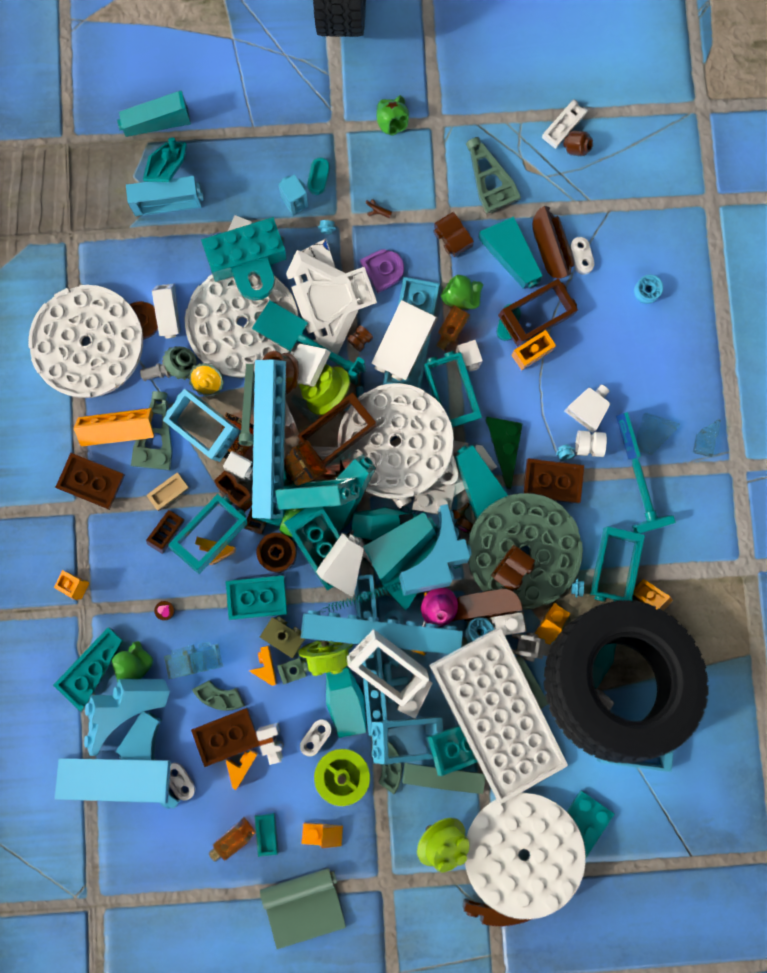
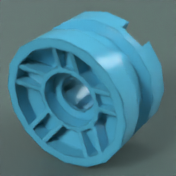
M645 275L635 285L634 295L641 303L651 304L662 294L663 283L655 275ZM647 287H650V292L646 291Z
M485 618L473 619L465 631L467 643L469 644L495 630L493 624Z

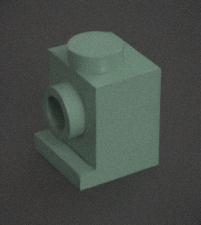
M301 658L277 666L283 685L306 677V672L309 671L306 661H301ZM291 667L297 668L296 674L290 673Z

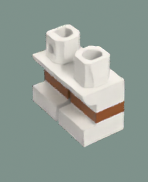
M279 723L260 727L256 732L262 755L268 756L270 765L281 762L283 759L281 750L284 744L276 739V735L280 731Z

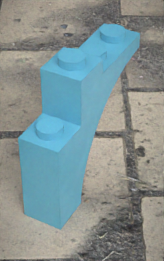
M448 504L440 505L438 509L439 534L432 552L421 563L401 572L399 576L404 596L450 586L454 575L452 568L449 567L465 564L470 559L471 548L466 544L465 539L457 541L459 533L457 528L453 526L454 514L452 510H449Z
M119 679L117 687L113 690V695H91L89 703L85 706V714L89 717L90 721L88 736L84 738V746L88 749L90 756H98L99 750L106 738L127 719L141 712L166 706L170 690L165 679Z
M148 710L141 712L116 751L120 754L119 758L122 760L155 761V738L162 719ZM169 789L168 803L160 804L167 809H174L179 804L180 799Z

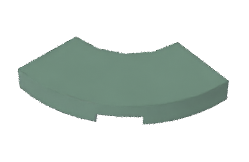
M209 680L192 689L201 702L218 710H235L245 706L237 688L221 690Z
M388 740V757L399 756L396 748ZM401 763L381 764L382 775L378 783L395 794L402 776Z

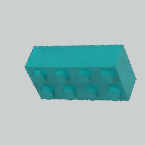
M323 507L305 508L285 521L284 524L316 576L328 591L334 586L321 579L316 571L340 535Z

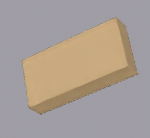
M176 473L146 496L157 511H160L190 488L179 473Z

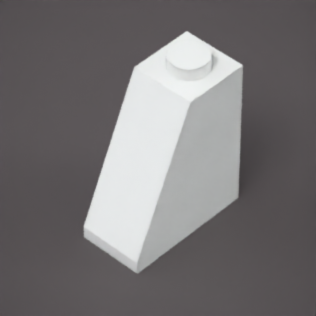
M175 283L157 285L152 290L159 336L174 338L180 332Z
M342 533L316 573L321 579L352 597L356 588L364 548L359 544L360 540L352 534L348 537Z

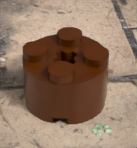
M277 532L264 536L256 551L259 563L265 569L274 573L289 570L295 564L297 558V549L294 542L285 534ZM275 548L282 551L278 558L272 555L275 552Z

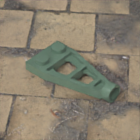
M475 137L469 140L466 146L471 155L478 196L486 214L520 200L521 196L513 180L483 145L480 138ZM486 158L492 168L481 172L478 161ZM494 174L500 179L502 186L489 191L486 189L485 177Z
M247 363L239 444L252 446L254 445V435L250 433L253 390L255 388L254 364Z
M152 391V400L149 408H152L153 415H162V428H152L154 433L161 435L162 447L160 449L146 448V439L136 440L133 446L131 466L170 470L173 451L170 426L163 421L167 412L166 401L168 394L165 392Z

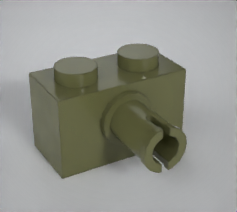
M279 616L277 619L272 617L260 638L289 657L294 658L305 639L301 638V630L296 627L293 629L286 626L288 622Z

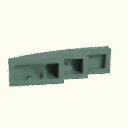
M405 763L402 783L483 794L485 775L484 773L457 770L444 776H438L436 766Z

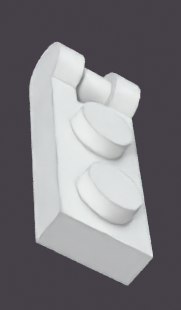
M573 99L543 133L542 138L556 149L585 117L588 110L585 107L581 108L578 102Z

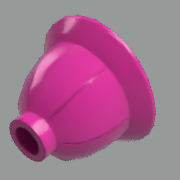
M445 587L428 592L421 605V613L425 622L437 624L438 627L449 624L454 619L458 609L455 594Z

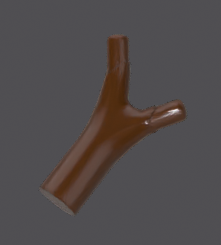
M373 199L370 202L368 200L365 201L373 209V211L367 213L368 216L380 214L390 219L392 211L382 208Z
M467 502L458 510L453 509L454 519L462 518L468 520L465 516V511L470 503Z

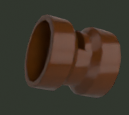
M359 325L356 333L350 335L347 340L356 350L361 352L365 348L366 342H370L373 336L366 328Z

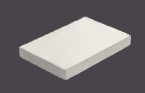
M296 343L289 353L298 360L299 375L297 381L300 384L314 387L331 352L327 349Z

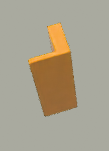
M152 408L78 417L74 425V431L80 446L153 438L154 432L151 426L153 411Z

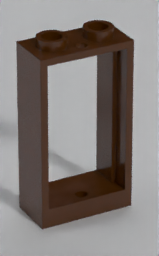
M558 278L502 309L498 316L516 346L519 347L544 330L547 331L572 317L578 309L575 300L567 293L565 284L561 283ZM553 289L565 307L566 312L526 334L512 311Z
M351 393L297 435L300 439L298 444L304 451L308 450L312 454L310 459L316 467L320 465L324 468L378 425L356 396ZM352 405L367 426L322 460L307 439Z

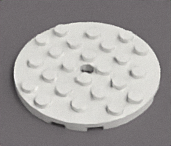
M257 274L249 277L251 287L254 290L262 288L261 279ZM210 275L193 292L186 309L185 329L193 351L203 363L214 365L225 376L245 378L246 363L254 364L255 371V360H262L268 352L289 353L285 348L252 330L254 323L269 300L298 316L292 294L277 277L274 276L275 286L272 293L268 297L257 301L249 300L240 294L234 277L215 282L213 275ZM241 317L247 319L244 327L237 325V320Z
M79 285L80 287L67 288L56 293L51 300L42 305L31 324L28 346L34 368L48 385L68 396L93 398L114 391L130 378L141 358L143 332L135 311L117 293L100 286ZM84 337H90L91 343L87 346H82L81 342Z
M397 383L377 386V388L359 396L357 399L378 426L340 455L344 468L346 469L355 458L362 454L368 457L376 467V470L365 491L382 498L403 499L413 497L432 487L446 471L453 452V430L451 422L441 404L420 388ZM352 405L344 414L339 427L338 448L367 426ZM394 436L401 438L400 445L396 447L390 444V440Z
M519 793L502 804H499L497 799L484 807L473 820L466 836L470 849L467 854L465 867L473 888L491 908L513 918L535 919L554 913L573 897L584 874L585 848L581 833L574 820L557 803L540 795ZM527 849L530 852L529 860H520L518 856L520 850Z

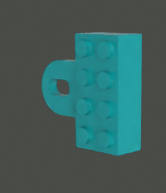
M274 217L201 239L215 282L234 277L240 294L254 301L262 300L272 293L275 279L270 265L287 260L286 251ZM253 274H257L261 279L263 286L259 290H254L251 287L249 277Z

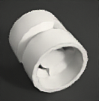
M579 430L575 442L576 455L587 456L591 453L594 457H604L607 444L606 433L594 432L592 435L589 431Z

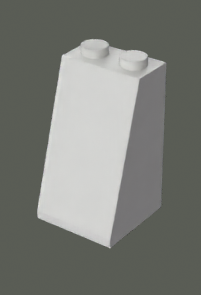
M401 300L372 361V364L375 365L374 369L382 373L388 371L392 373L391 377L396 380H407L438 317Z

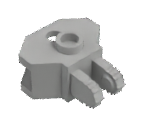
M527 632L526 636L512 634V638L519 639L517 650H512L513 654L522 655L523 660L534 662L535 658L542 659L543 655L547 656L552 645L545 644V639L538 638L539 634Z

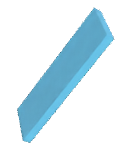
M404 277L398 306L402 300L435 315L440 284ZM431 333L408 379L396 380L391 377L392 373L385 371L383 385L397 383L421 388L424 372L423 365L426 362Z
M59 758L55 799L168 803L171 761Z

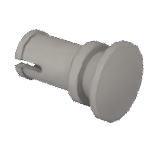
M164 360L162 364L157 363L156 366L140 370L144 381L156 377L164 378V375L170 378L171 374L166 371V367L163 365Z

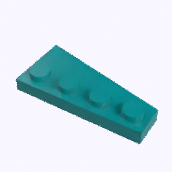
M108 627L53 686L80 712H83L124 640Z

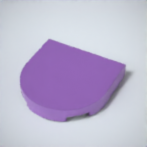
M379 250L360 260L377 293L394 286L403 276V260L397 253L392 251Z

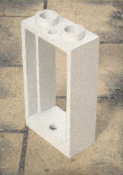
M374 629L347 656L349 668L402 707L407 702H410L414 698L415 693L420 688H424L429 680L426 668ZM377 647L416 675L401 692H398L362 665Z

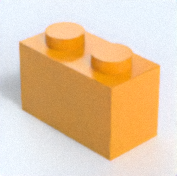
M544 330L516 348L511 356L522 371L552 352L556 344L548 332Z

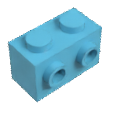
M295 174L291 177L283 178L278 184L281 199L292 216L308 207L306 186L302 179H297Z

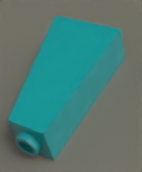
M177 91L120 111V119L117 120L119 130H123L126 137L191 125L188 107L182 91Z
M514 216L480 231L478 236L480 242L523 289L527 287L531 289L540 284L539 282L543 275Z
M464 445L456 451L458 454L454 456L473 514L477 520L479 515L489 505L508 496V494L474 446L470 445L467 447Z
M363 454L355 458L336 478H356L359 485V497L343 505L323 507L338 532L350 523L353 513H355L376 470L372 461Z
M423 512L363 546L384 585L436 535L433 529L436 527V524L431 516L427 518Z
M438 536L433 537L388 583L384 585L381 580L379 581L384 588L389 586V594L404 610L410 606L417 593L404 596L401 583L400 588L398 586L399 576L401 572L421 563L432 552ZM392 584H396L397 591H396V588H395L394 585H393V590H392V588H391Z

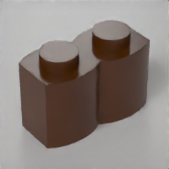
M454 211L434 223L435 229L433 232L438 240L442 239L445 243L443 245L445 251L449 255L452 254L454 258L473 246L474 241Z
M223 471L214 480L221 495L226 496L236 509L239 508L245 513L252 506L253 500L249 491L244 486L238 484L232 474Z
M513 545L494 569L491 577L508 590H517L523 583V576L533 570L535 560Z

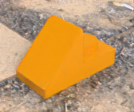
M197 537L195 544L200 546L199 550L208 552L217 543L201 537ZM227 545L210 565H214L235 553L236 548Z
M62 570L54 588L78 601V599L81 600L89 582Z
M645 579L635 587L633 596L639 602L656 606V609L660 608L663 611L673 601L669 595Z
M553 603L534 634H539L538 638L545 639V644L551 645L562 631L561 628L571 613Z
M270 646L261 647V652H258L260 664L263 663L264 667L249 670V672L272 686L277 685Z
M253 749L249 753L245 751L239 761L242 763L241 766L229 758L226 760L232 788L235 790L239 787L258 755V752Z
M304 822L302 844L321 845V848L340 847L342 844L343 825Z

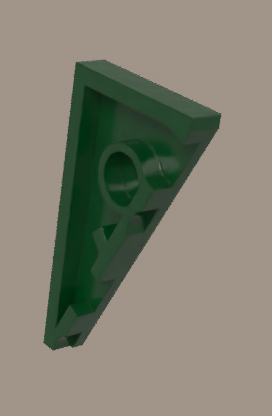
M486 417L485 421L489 428L490 438L494 445L506 488L511 489L523 423Z

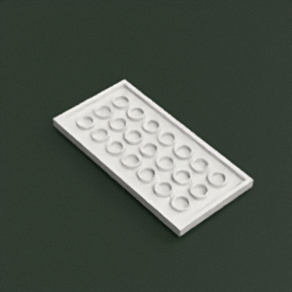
M496 628L429 665L499 804L504 803L568 766L501 628Z

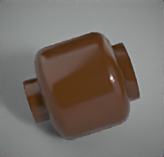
M571 131L564 139V147L569 155L585 156L593 147V139L588 132Z

